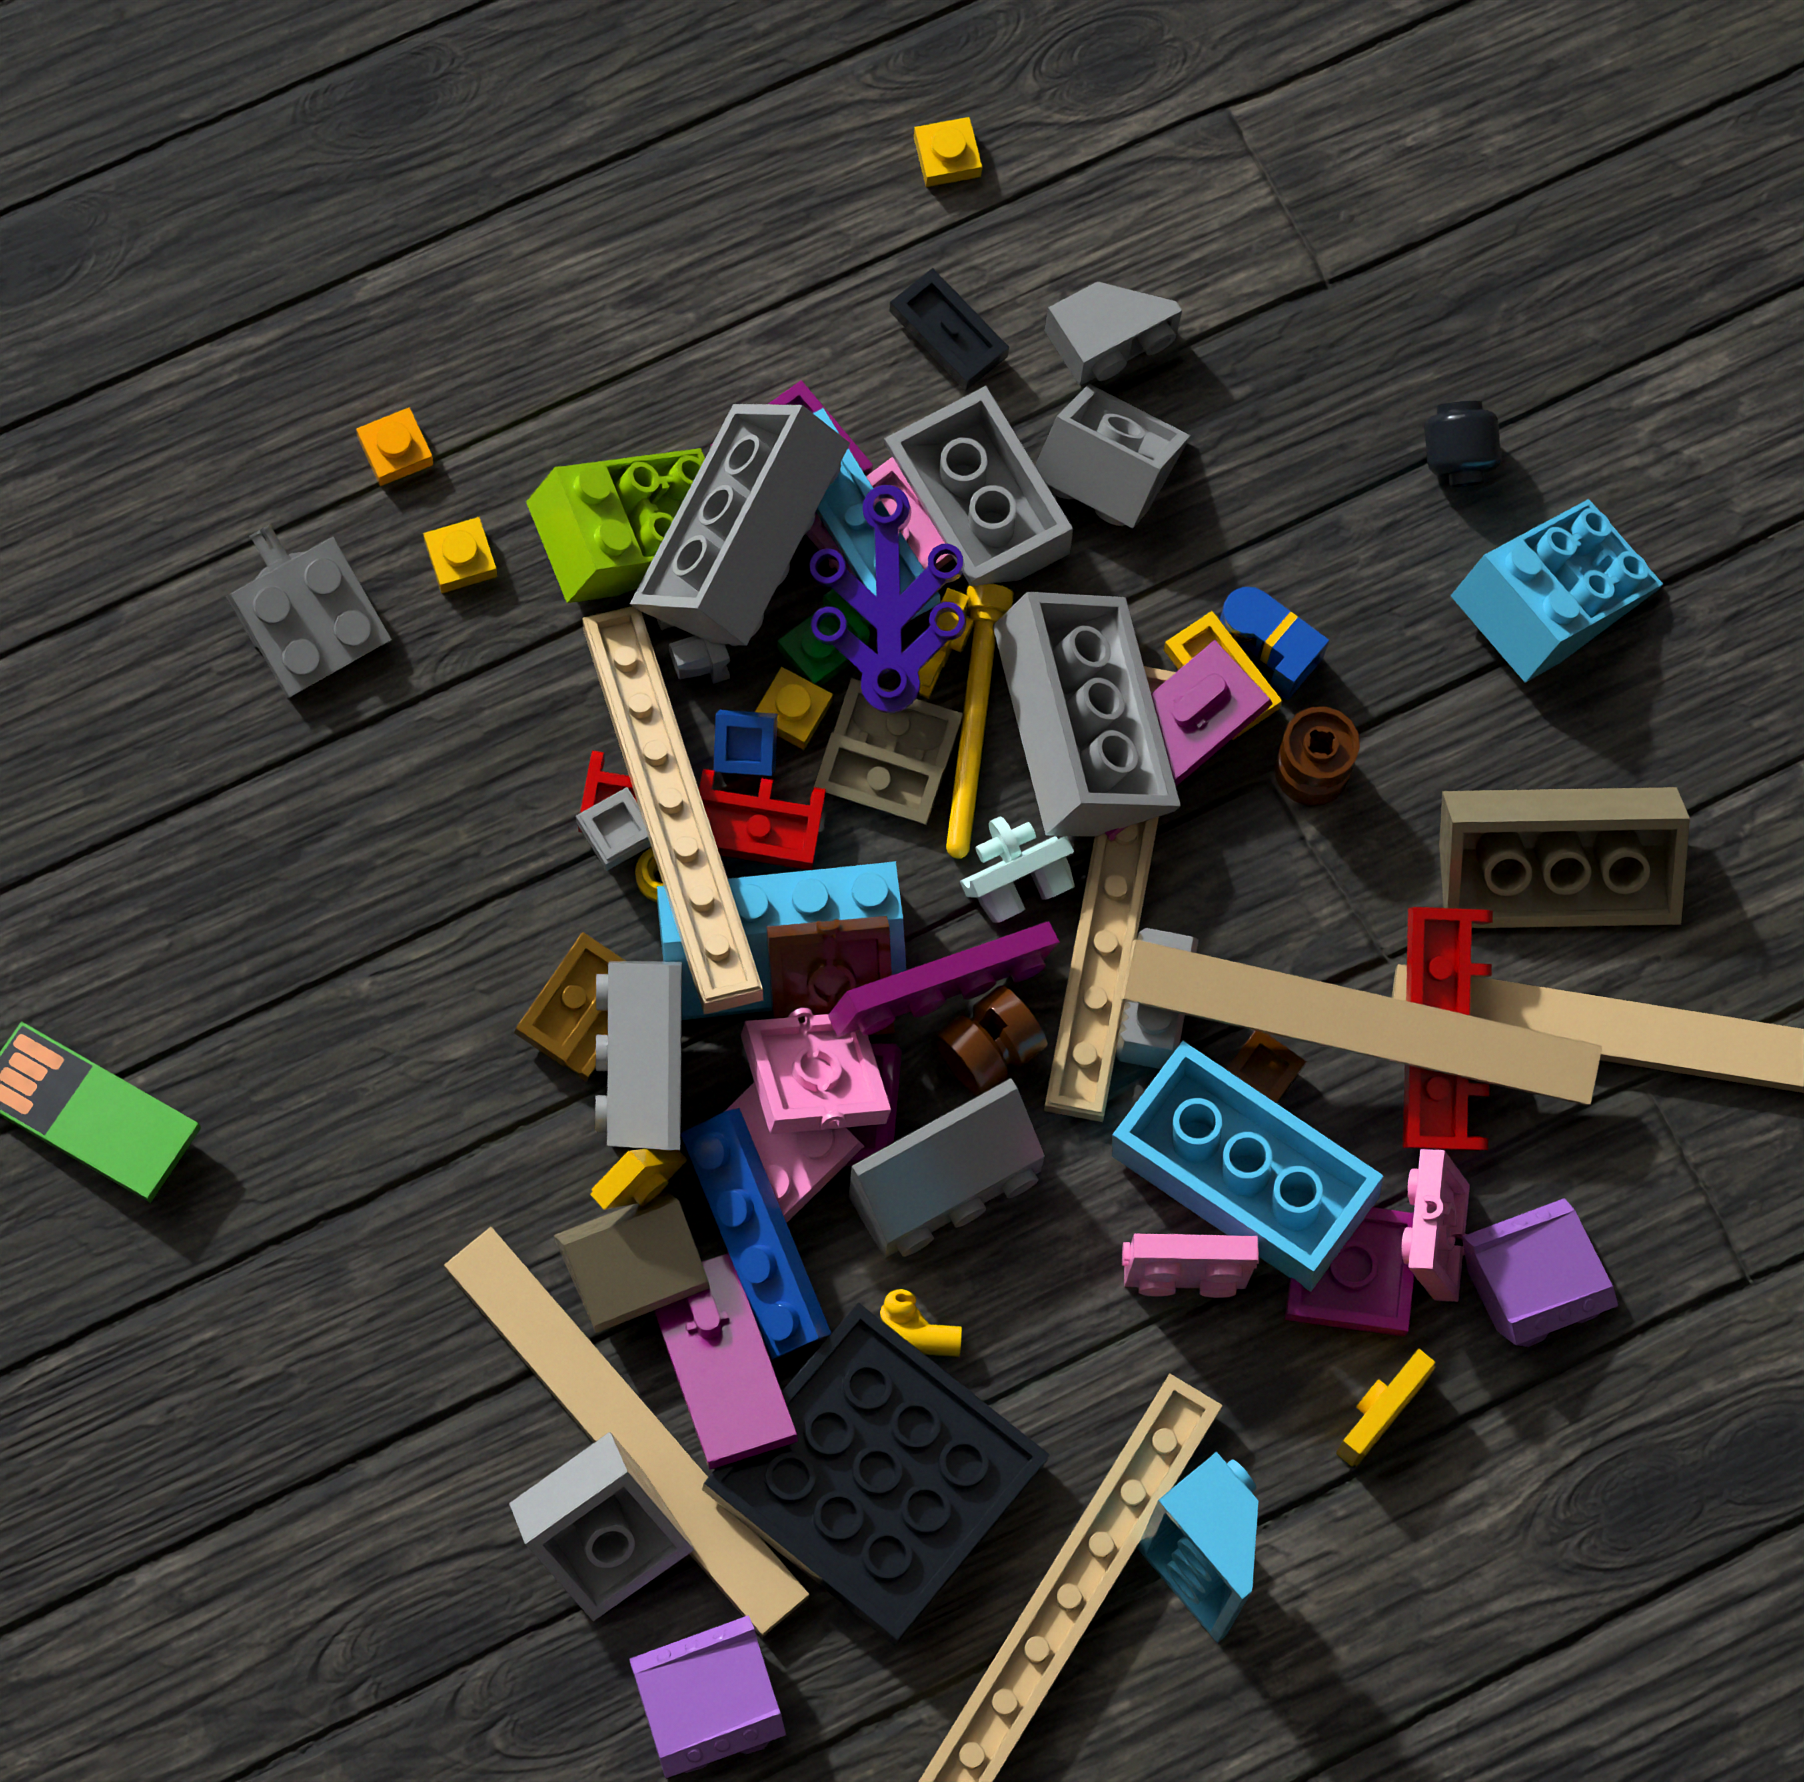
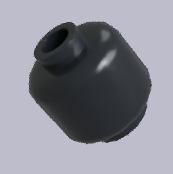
M1460 401L1438 405L1437 414L1431 416L1425 422L1424 430L1429 470L1438 476H1449L1450 487L1483 484V473L1492 471L1501 464L1498 418L1492 411L1483 409L1482 401Z

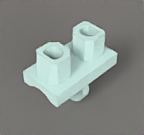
M1000 816L989 822L992 839L975 848L983 863L999 855L1003 861L960 881L966 897H977L991 921L999 923L1025 910L1013 883L1014 880L1030 873L1042 899H1049L1075 887L1070 865L1066 859V856L1073 853L1074 850L1067 836L1059 839L1054 836L1021 852L1020 845L1036 838L1033 827L1027 822L1011 830L1005 819Z

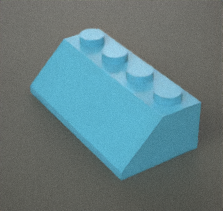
M896 861L730 878L728 882L763 988V1001L704 1015L664 885L657 886V909L663 962H682V1020L772 1011L767 926L887 916L890 928L892 975L906 971L904 925Z
M1215 1452L1157 1501L1137 1549L1218 1643L1228 1634L1252 1592L1259 1501L1252 1494L1257 1487L1247 1471L1233 1459L1226 1463Z

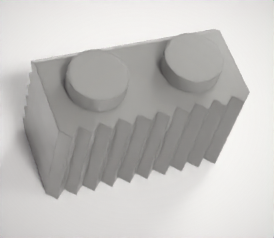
M1150 928L1140 931L1137 940L1193 953L1197 952L1199 941L1191 936ZM1125 1001L1115 1056L1122 1062L1162 1069L1180 1044L1185 1015Z

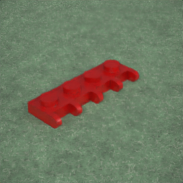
M592 750L580 813L628 787L637 802L629 776L603 772L605 765L604 752ZM703 769L698 789L721 856L806 870L813 869L825 800V788L814 787L810 797V805L771 799L773 780L764 778L761 779L758 797L712 790L715 770Z
M1433 907L1408 908L1406 1001L1470 1015L1471 977H1492V964L1471 963L1472 923L1477 925L1493 923V910ZM1405 1065L1403 1148L1488 1151V1138L1482 1136L1467 1137L1468 1096L1489 1097L1490 1084L1468 1083L1466 1078Z

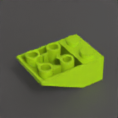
M701 448L555 467L526 503L567 603L614 597L638 589L705 460Z

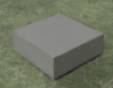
M628 787L576 815V823L606 871L651 846L638 803Z

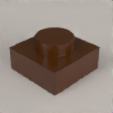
M1254 1031L1226 1070L1278 1104L1304 1069L1307 1061L1269 1034Z

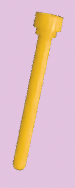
M996 584L968 586L967 596H969L967 615L970 616V619L974 620V632L946 844L948 854L956 859L965 857L970 850L996 644L993 625L1012 607L1014 593L1010 589Z

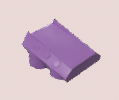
M1565 1198L1462 1236L1467 1270L1496 1330L1514 1345L1530 1347L1543 1341L1552 1331L1576 1322L1584 1323L1597 1317L1600 1313L1618 1306L1613 1285L1576 1211Z
M749 1615L629 1659L665 1779L682 1772L689 1773L704 1768L710 1762L738 1752L749 1754L762 1750L771 1740L786 1735L781 1712L778 1708L755 1629Z

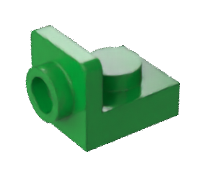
M832 589L823 596V607L839 609L848 622V630L869 646L870 631L868 627L871 624L849 603L844 601L836 591ZM812 614L777 641V650L802 678L821 687L849 666L851 662L833 645H825L817 640L811 628V620L814 615ZM832 616L824 618L819 625L820 633L827 636L834 635L840 628V620Z

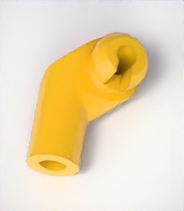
M894 1290L885 1297L880 1315L881 1320L924 1355L960 1357L961 1326L929 1324L915 1306L916 1297L907 1290Z

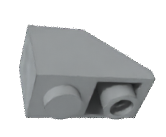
M1097 281L1048 307L1045 333L1079 386L1094 378H1097L1098 381H1104L1115 376L1126 366L1128 360L1143 352H1146L1147 355H1153L1168 347L1175 340L1178 333L1182 309L1173 300Z

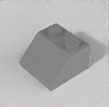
M1088 384L1056 417L1035 467L1052 494L1060 498H1075L1094 508L1095 513L1108 523L1118 526L1127 525L1134 528L1149 511L1191 435Z
M611 1432L509 1503L525 1545L592 1621H595L694 1551L692 1543L643 1469Z

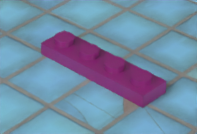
M1048 921L849 990L833 1008L828 1018L838 1037L860 1030L862 1035H870L892 1024L896 1016L911 1012L913 1017L927 1015L940 1008L946 1002V999L962 994L965 1000L973 999L992 989L996 985V981L1010 976L1014 982L1029 979L1046 967L1044 963L1045 958L1060 941Z

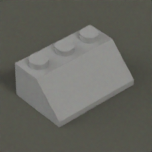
M986 386L884 438L886 447L944 543L952 544L961 551L965 562L963 575L970 586L1018 581L1070 554L1073 528Z
M609 961L608 974H597L596 1010L608 1011V1035H596V1071H608L607 1095H596L595 1130L596 1132H607V1146L680 1150L682 962Z
M1012 1078L852 1166L848 1197L884 1258L897 1251H900L903 1257L911 1255L924 1248L934 1239L931 1232L951 1221L955 1227H961L986 1211L985 1202L1003 1192L1007 1198H1013L1038 1182L1039 1179L1036 1174L1041 1172L1045 1155L1018 1088Z

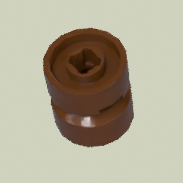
M1326 706L1310 707L1297 713L1287 725L1274 765L1275 777L1282 792L1293 801L1307 806L1324 805L1335 800L1347 786L1360 749L1359 733L1353 722L1342 712Z
M1004 985L997 986L973 1005L972 1018L959 1015L933 1036L936 1049L950 1071L976 1097L991 1090L1005 1080L1008 1075L1007 1066L1009 1064L1022 1067L1047 1047L1045 1034L1035 1017L1025 1004Z

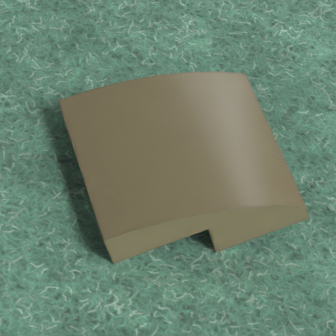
M851 678L834 733H831L814 787L825 788L828 794L927 825L962 723L963 713L916 699L908 708L900 712H881L873 708L865 699L861 689V681ZM881 688L886 692H891V690Z

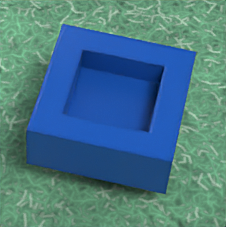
M719 710L715 717V772L772 776L776 772L778 714Z

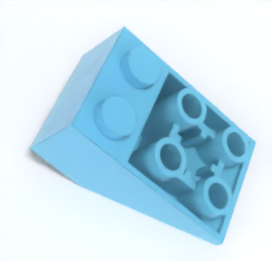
M1587 499L1484 554L1452 593L1451 597L1526 683L1564 661L1659 590L1663 583L1647 566L1644 559L1630 547L1610 524L1608 518Z

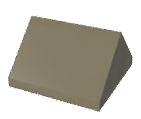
M667 1191L659 1194L644 1206H641L639 1203L633 1204L554 1235L556 1244L596 1333L710 1288L679 1200Z

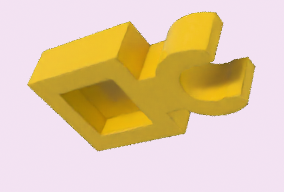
M947 588L941 603L952 602L957 604L965 615L966 628L959 638L947 641L918 672L920 678V691L918 695L928 699L952 649L960 653L963 651L974 625V620L967 617L969 596ZM944 612L937 619V626L944 631L953 630L959 622V617L953 612Z

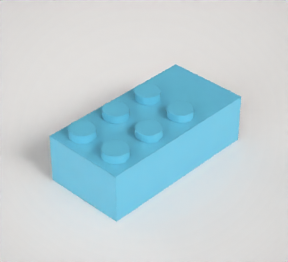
M1184 1041L1180 1043L1112 1134L1113 1158L1226 1235L1258 1236L1259 1257L1289 1278L1292 1277L1301 1283L1310 1292L1380 1198L1384 1177L1382 1174Z

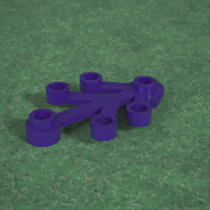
M892 485L875 487L866 495L863 502L864 518L868 526L875 531L876 596L847 570L845 560L838 551L830 548L821 549L813 555L810 561V571L815 581L821 586L831 587L877 629L878 654L848 630V622L839 609L823 607L813 615L811 620V628L817 640L825 645H833L862 672L861 689L865 699L873 708L886 713L900 712L908 708L916 700L920 691V678L918 674L920 669L947 641L959 638L966 628V618L962 609L955 603L942 602L936 605L930 613V627L902 653L901 630L946 582H953L962 575L965 562L961 551L956 546L940 544L930 552L928 567L901 594L899 532L904 530L909 524L912 512L905 493ZM884 498H890L897 503L895 512L888 517L879 516L875 512L876 504ZM943 554H952L957 558L956 567L947 573L937 570L935 564L938 557ZM830 558L838 561L839 569L834 576L823 577L818 574V566L823 560ZM944 612H953L959 617V622L953 630L944 631L938 628L937 619ZM832 616L840 620V628L834 635L827 636L820 633L819 625L824 618ZM888 672L897 673L901 677L900 686L891 692H886L879 687L881 677Z

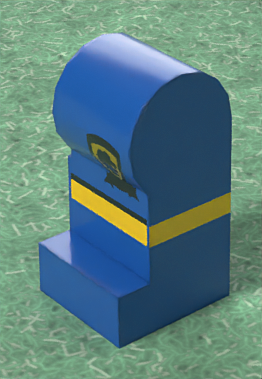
M1256 587L1236 589L1228 595L1223 605L1220 616L1221 623L1243 651H1250L1252 655L1274 671L1270 686L1286 700H1289L1323 660L1329 639Z

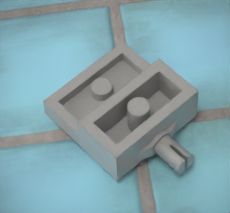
M271 524L249 536L267 567L260 572L254 581L226 597L254 647L259 648L287 698L392 640L334 537L323 541L305 552L287 555Z

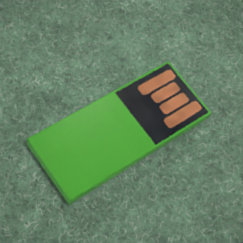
M22 1021L0 1051V1116L149 1203L152 1202L201 1130L198 1122Z

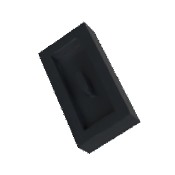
M934 268L930 269L890 301L889 312L965 391L1008 357L1009 346Z

